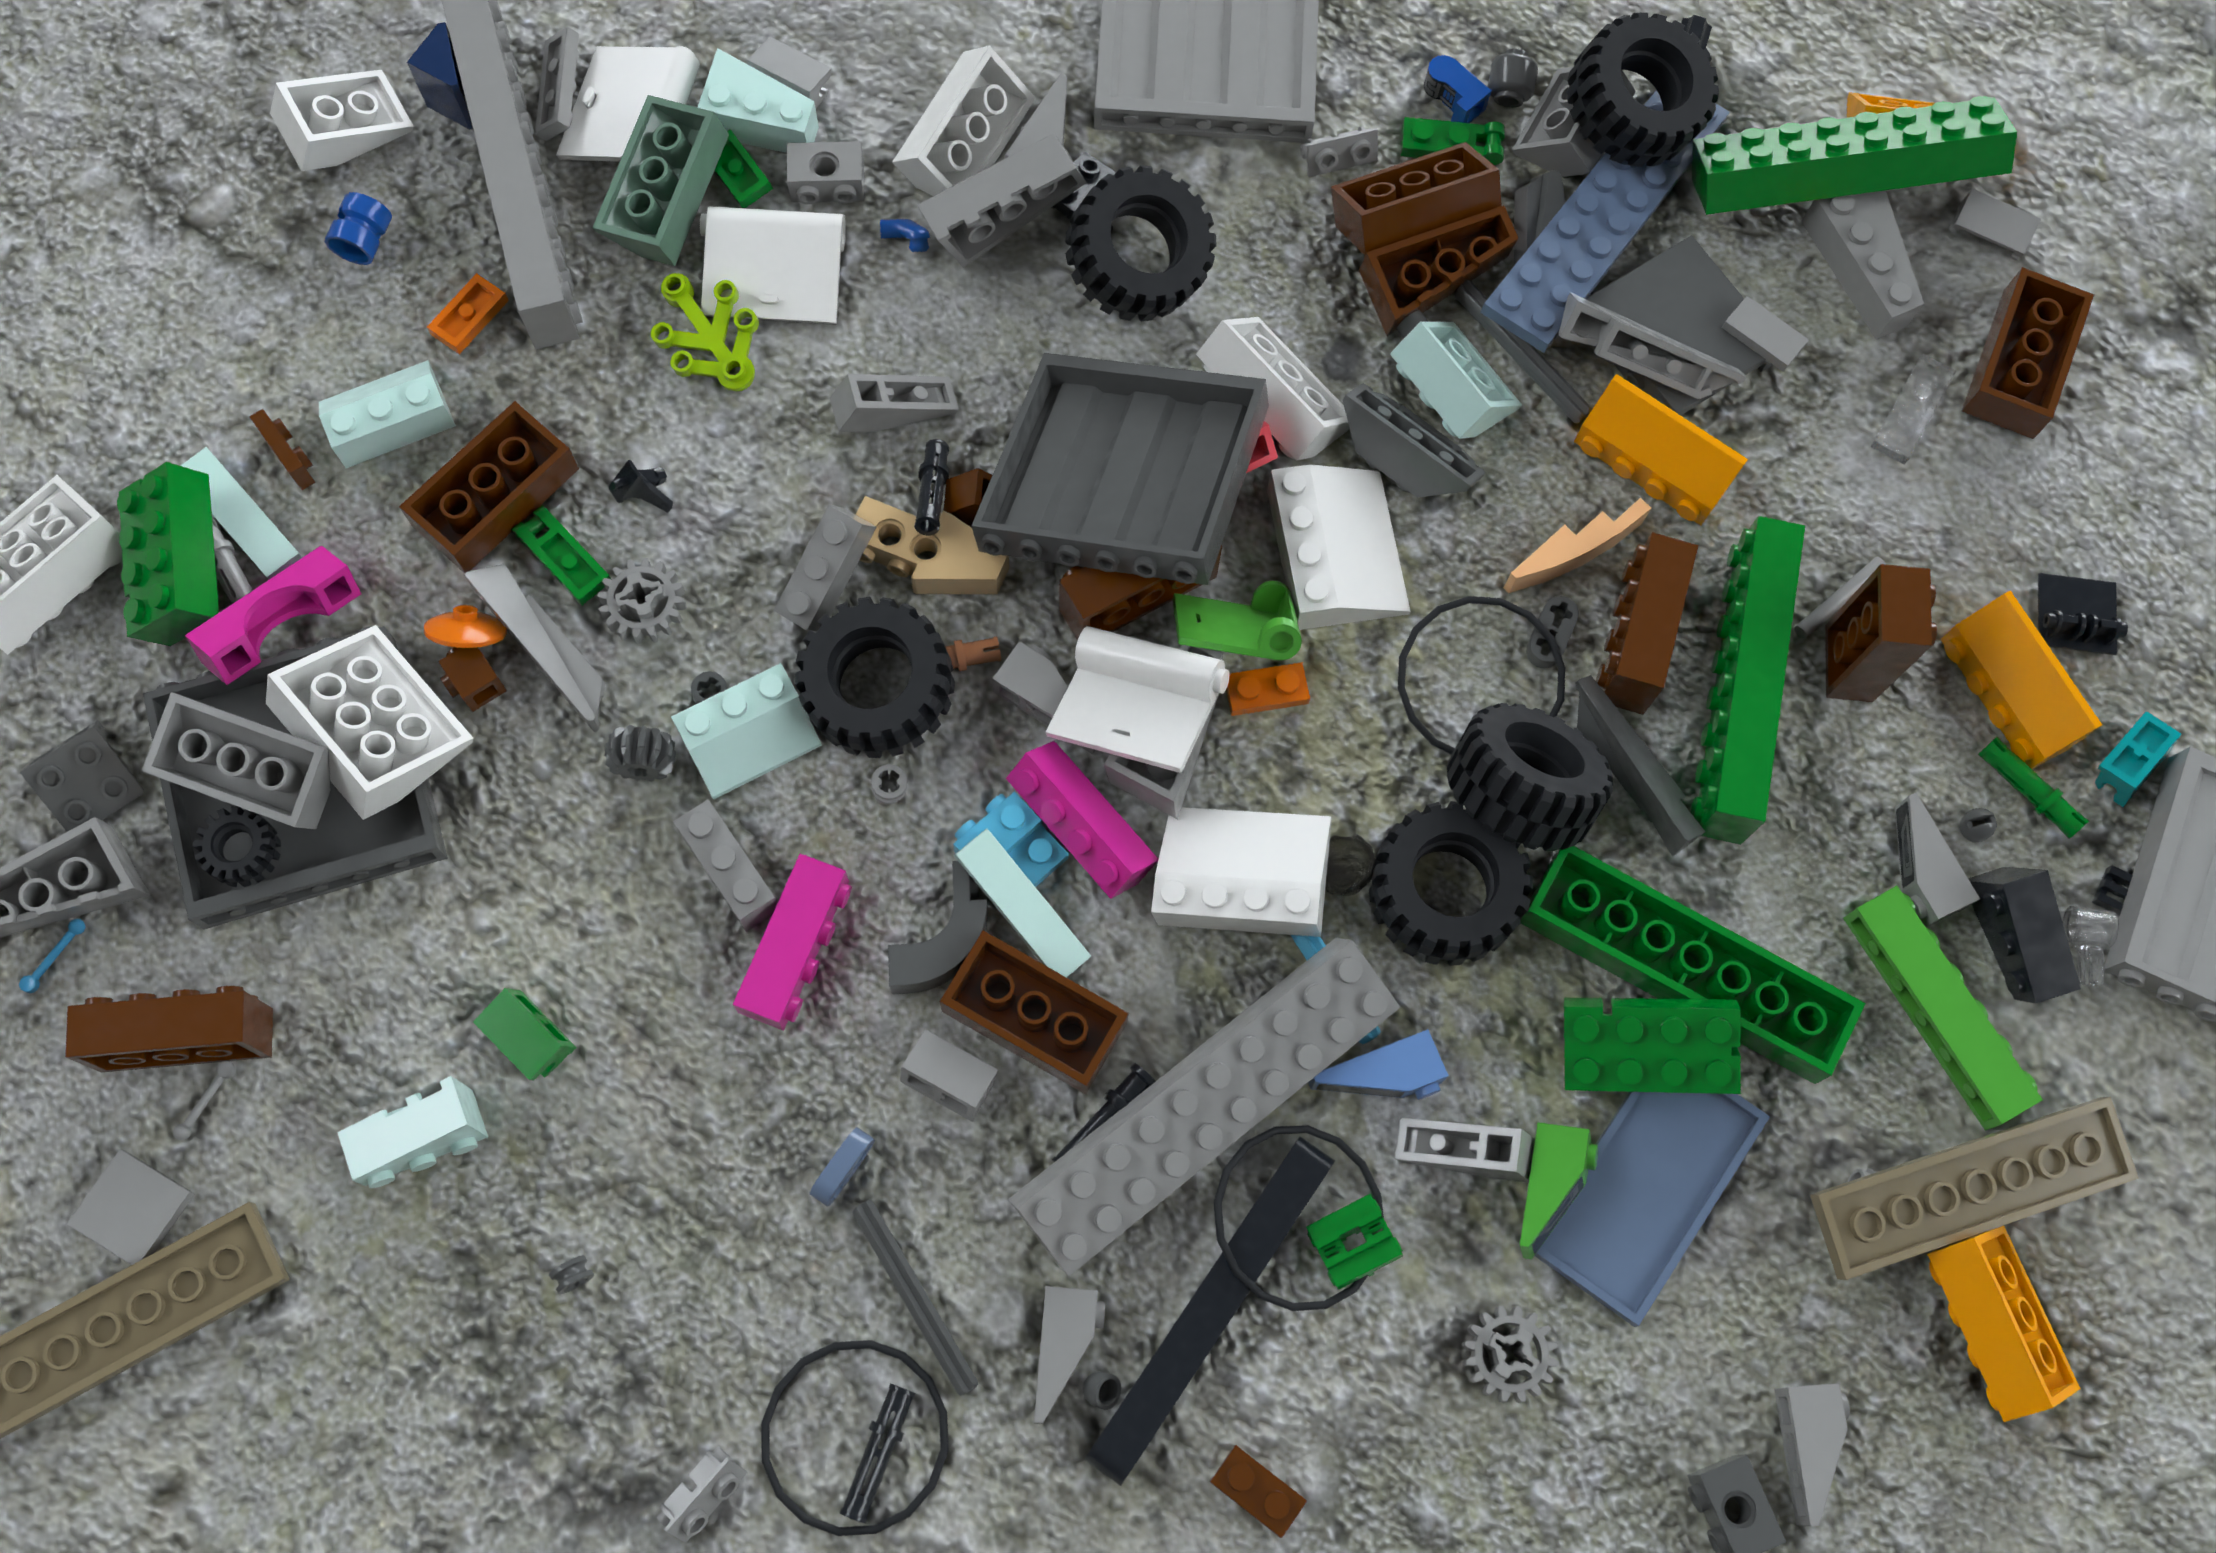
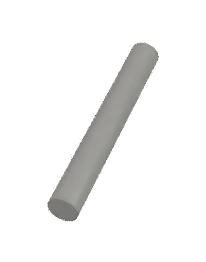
M1875 557L1796 625L1794 627L1796 634L1803 639L1807 638L1850 599L1880 564H1886L1884 560Z

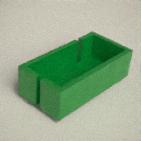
M165 462L144 475V479H138L119 491L117 508L120 511L121 532L119 544L122 547L123 561L121 580L124 584V596L130 598L123 610V616L126 620L127 637L171 647L185 639L186 634L217 615L219 608L209 474Z
M1564 997L1565 1090L1741 1094V1056L1737 1048L1741 1047V1012L1737 1000L1611 998L1612 1014H1603L1602 998Z

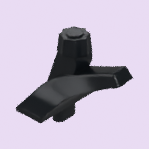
M628 460L608 485V489L618 503H622L630 498H638L667 513L673 506V501L655 487L666 482L667 475L661 466L637 470L633 462Z

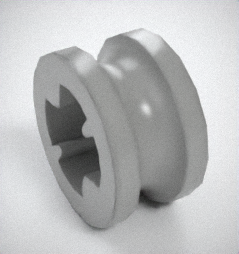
M892 764L882 765L877 768L871 779V789L874 797L885 804H892L901 800L907 791L908 781L905 772L900 767ZM884 776H888V780H890L891 776L898 778L896 781L898 790L891 792L889 788L888 793L882 791L881 778Z

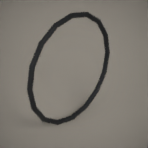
M1467 596L1437 606L1413 627L1399 656L1398 692L1409 721L1431 745L1451 755L1455 748L1437 740L1416 718L1405 689L1406 658L1418 633L1442 612L1472 603L1500 605L1527 618L1548 641L1558 667L1557 700L1549 716L1553 718L1557 716L1564 702L1566 667L1554 636L1531 612L1502 598Z
M1308 1125L1276 1126L1245 1141L1223 1168L1213 1203L1217 1242L1232 1273L1259 1299L1291 1311L1327 1309L1356 1293L1368 1275L1353 1282L1350 1287L1325 1301L1292 1303L1264 1292L1239 1269L1225 1240L1222 1201L1230 1173L1251 1147L1277 1134L1307 1133L1333 1143L1359 1166L1384 1218L1382 1196L1366 1162L1339 1137Z
M872 1340L834 1342L801 1358L775 1386L761 1422L762 1464L776 1497L804 1524L836 1536L877 1534L910 1517L935 1489L949 1451L947 1410L932 1377L905 1352ZM870 1348L902 1360L926 1383L939 1413L940 1452L929 1483L905 1510L875 1525L838 1527L808 1516L783 1492L770 1461L769 1424L782 1391L805 1365L836 1350Z

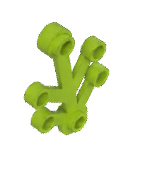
M679 273L666 276L661 284L662 295L671 306L681 307L698 333L676 331L668 323L660 322L651 329L652 340L661 349H668L673 346L710 351L719 361L694 360L689 352L684 350L677 351L670 360L671 367L675 373L681 377L699 375L718 378L720 384L730 391H743L747 389L755 377L754 365L748 358L753 333L759 326V320L754 311L749 308H742L735 313L733 321L738 329V333L731 353L725 345V339L733 305L739 299V292L735 285L729 280H722L715 285L713 292L717 299V305L711 325L693 299L694 288L689 279ZM681 283L677 290H670L674 285ZM732 290L728 297H721L723 291ZM744 318H752L748 325H741V321ZM662 332H669L666 339H658ZM686 359L689 360L686 367L678 368L679 362ZM741 367L736 375L729 374L733 368Z

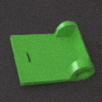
M1267 581L1259 585L1253 593L1250 605L1177 593L1173 595L1178 644L1273 660L1290 659L1301 648L1302 639L1291 592L1285 584L1279 581Z

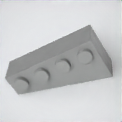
M1886 190L1814 200L1801 222L1875 339H1880L1908 327L1924 305V301Z
M1181 645L1179 648L1180 650L1223 660V653L1217 650ZM1215 703L1182 773L1110 754L1104 763L1109 783L1178 820Z

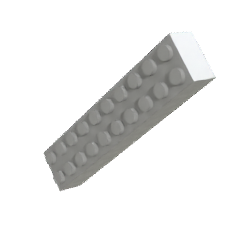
M441 0L519 315L535 350L580 339L576 324L583 323L577 300H574L572 291L575 289L572 277L564 261L566 253L561 237L557 233V218L552 204L550 205L548 198L550 196L549 187L540 165H543L538 146L536 142L534 143V128L530 115L526 112L525 104H527L525 93L521 82H518L517 74H519L514 53L510 49L509 44L512 43L505 21L501 22L503 18L498 1Z
M1336 937L1008 1200L1057 1265L1070 1276L1391 1016L1400 1006L1353 940Z

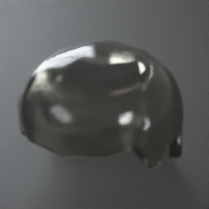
M1354 834L1349 837L1334 835L1330 838L1325 891L1334 896H1352L1358 894L1370 884L1373 870L1376 866L1372 846L1360 835Z

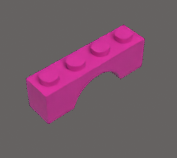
M321 545L185 636L201 663L228 685L261 663L260 646L267 634L277 625L290 618L305 614L330 616L361 595V592L348 566Z

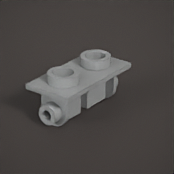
M1361 126L1358 130L1337 134V137L1334 138L1328 136L1315 140L1312 138L1307 139L1306 143L1300 145L1302 158H1307L1308 177L1378 161V129H1365L1364 126Z
M718 1446L714 1452L709 1450L688 1474L698 1485L692 1492L681 1482L667 1500L659 1507L661 1512L656 1518L665 1526L664 1530L687 1543L692 1536L698 1534L706 1526L708 1517L720 1503L735 1493L740 1480L746 1475L747 1471L730 1460L731 1457L721 1447Z

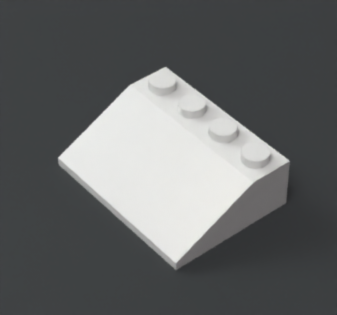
M1302 465L1271 470L1267 493L1285 583L1291 592L1299 630L1410 614L1380 471L1320 465Z
M58 475L53 477L0 522V649L7 655L15 648L26 644L30 640L32 633L46 621L56 618L62 612L63 607L75 596L91 588L95 579L104 571L122 561V547L119 544L120 533Z
M376 625L267 674L266 705L293 736L328 748L330 781L363 820L399 802L473 743V737Z
M1181 807L1178 820L1168 815L1155 873L1151 913L1157 924L1163 926L1321 937L1331 816Z

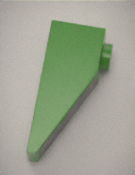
M1537 1123L1520 1240L1523 1258L1533 1259L1586 1185L1588 1170H1596L1598 1145L1592 1144L1589 1129Z

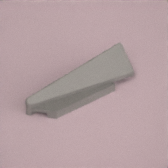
M1570 292L1568 295L1558 335L1566 340L1595 346L1594 352L1597 356L1697 399L1712 395L1713 390L1732 383L1741 384L1746 379V376L1739 369L1574 293Z
M505 564L472 570L463 574L475 593L507 628L508 633L593 732H596L600 726L598 719L601 697H604L605 682L531 595H528L526 598L524 597Z

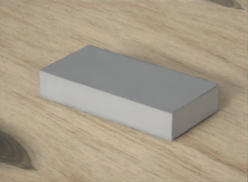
M1748 296L1745 297L1722 326L1725 331L1783 372L1809 341L1805 336Z

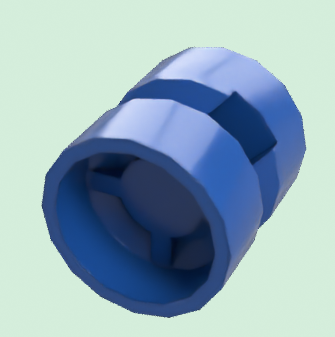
M349 192L345 195L337 214L339 219L332 222L324 242L339 257L355 264L369 265L372 263L379 248L381 235L386 233L392 220V214L388 208L376 199L358 192Z

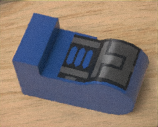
M1441 55L1433 58L1429 63L1424 81L1425 92L1430 97L1441 100L1453 111L1452 122L1471 123L1486 110L1492 90L1457 60L1450 56Z

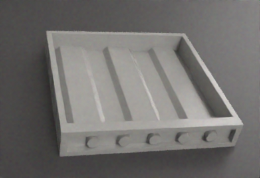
M1102 0L1094 129L1306 143L1307 139L1312 138L1315 122L1319 0Z
M2190 746L2168 759L2103 970L2118 976L2117 979L2122 984L2147 989L2156 993V997L2159 1000L2169 1004L2183 1005L2194 1010V1014L2197 1017L2211 1022H2216V757Z

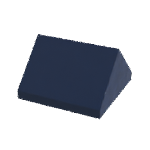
M445 22L438 23L410 57L407 64L426 106L470 130L473 129L450 33Z

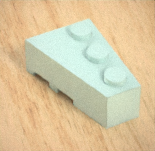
M449 1076L440 1081L442 1090L422 1099L421 1093H415L405 1098L407 1106L387 1113V1110H381L337 1132L352 1181L364 1186L369 1185V1188L381 1187L395 1180L394 1174L407 1169H411L412 1172L421 1171L435 1165L437 1157L452 1152V1155H460L477 1148V1141L488 1138V1134L473 1090L454 1077Z

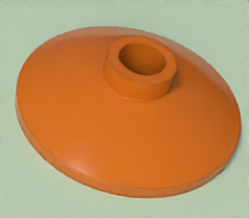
M459 605L454 607L452 612L443 613L427 620L424 624V635L429 640L444 646L477 648L500 642L506 637L507 628L498 618L478 612V609L474 606Z

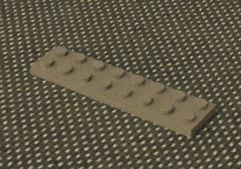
M2099 1097L1811 1194L1810 1197L1836 1277L1840 1280H1848L2139 1179L2113 1101L2111 1097Z
M248 1202L0 1336V1439L289 1281L290 1278L256 1204Z

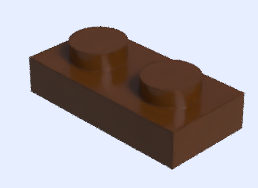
M264 409L249 416L303 491L314 484V479L307 471L313 464L300 446L292 450L287 443L293 436L281 419L277 418L272 421Z
M1234 1445L1209 1481L1279 1538L1284 1536L1307 1503L1305 1498L1237 1445Z

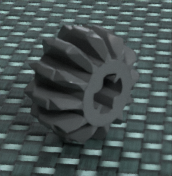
M628 725L626 728L618 727L609 735L608 743H606L605 765L609 767L610 772L621 775L624 779L632 778L637 782L639 780L650 782L654 781V779L661 780L667 778V774L672 772V765L675 764V742L670 734L660 732L658 728H646L644 725L641 727Z

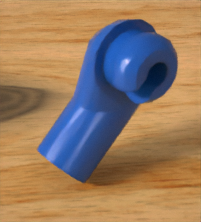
M910 219L880 220L881 239H909V249L912 252H926L929 249V231Z

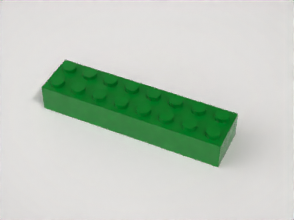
M1977 96L1970 101L1956 103L1941 101L1934 103L1932 106L1920 108L1899 107L1891 112L1877 114L1862 112L1855 117L1841 119L1826 117L1818 120V122L1805 124L1791 122L1769 129L1748 128L1740 133L1726 135L1711 133L1704 138L1693 139L1692 181L1704 211L1708 215L2010 174L2013 168L2017 130L1995 97Z
M1758 516L1749 529H1743L1739 543L1737 545L1733 544L1728 554L1727 567L1732 568L1731 579H1727L1722 593V602L1727 603L1726 613L1721 616L1717 627V637L1722 638L1720 650H1717L1714 655L1711 672L1717 674L1715 686L1710 688L1706 701V709L1711 710L1710 723L1705 724L1701 736V746L1706 747L1704 760H1700L1695 777L1696 783L1701 785L1699 797L1694 798L1690 813L1705 830V833L1701 835L1702 837L1741 845L1766 821L1805 525Z
M1575 846L1564 850L1558 849L1530 899L1527 912L1520 920V924L1658 999L1737 1000L1741 1012V1044L1813 1084H1817L1832 1076L1866 1004Z

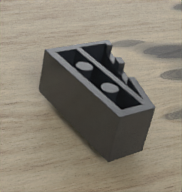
M2002 867L1968 878L1980 900L1972 904V907L2003 973L2006 986L2014 1000L2037 1004L2081 989L2048 870Z

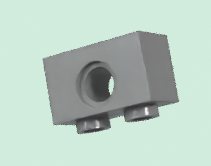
M862 142L787 143V185L791 202L814 204L816 202L837 201L839 203L865 201Z

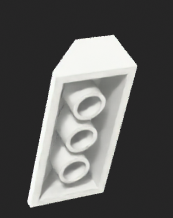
M990 45L965 51L892 163L916 188L935 196L994 165L1036 98Z
M1259 317L1222 320L1196 354L1204 363L1206 372L1266 379L1269 408L1264 421L1269 424L1271 434L1279 442L1281 451L1296 461L1315 457L1350 429L1344 405Z

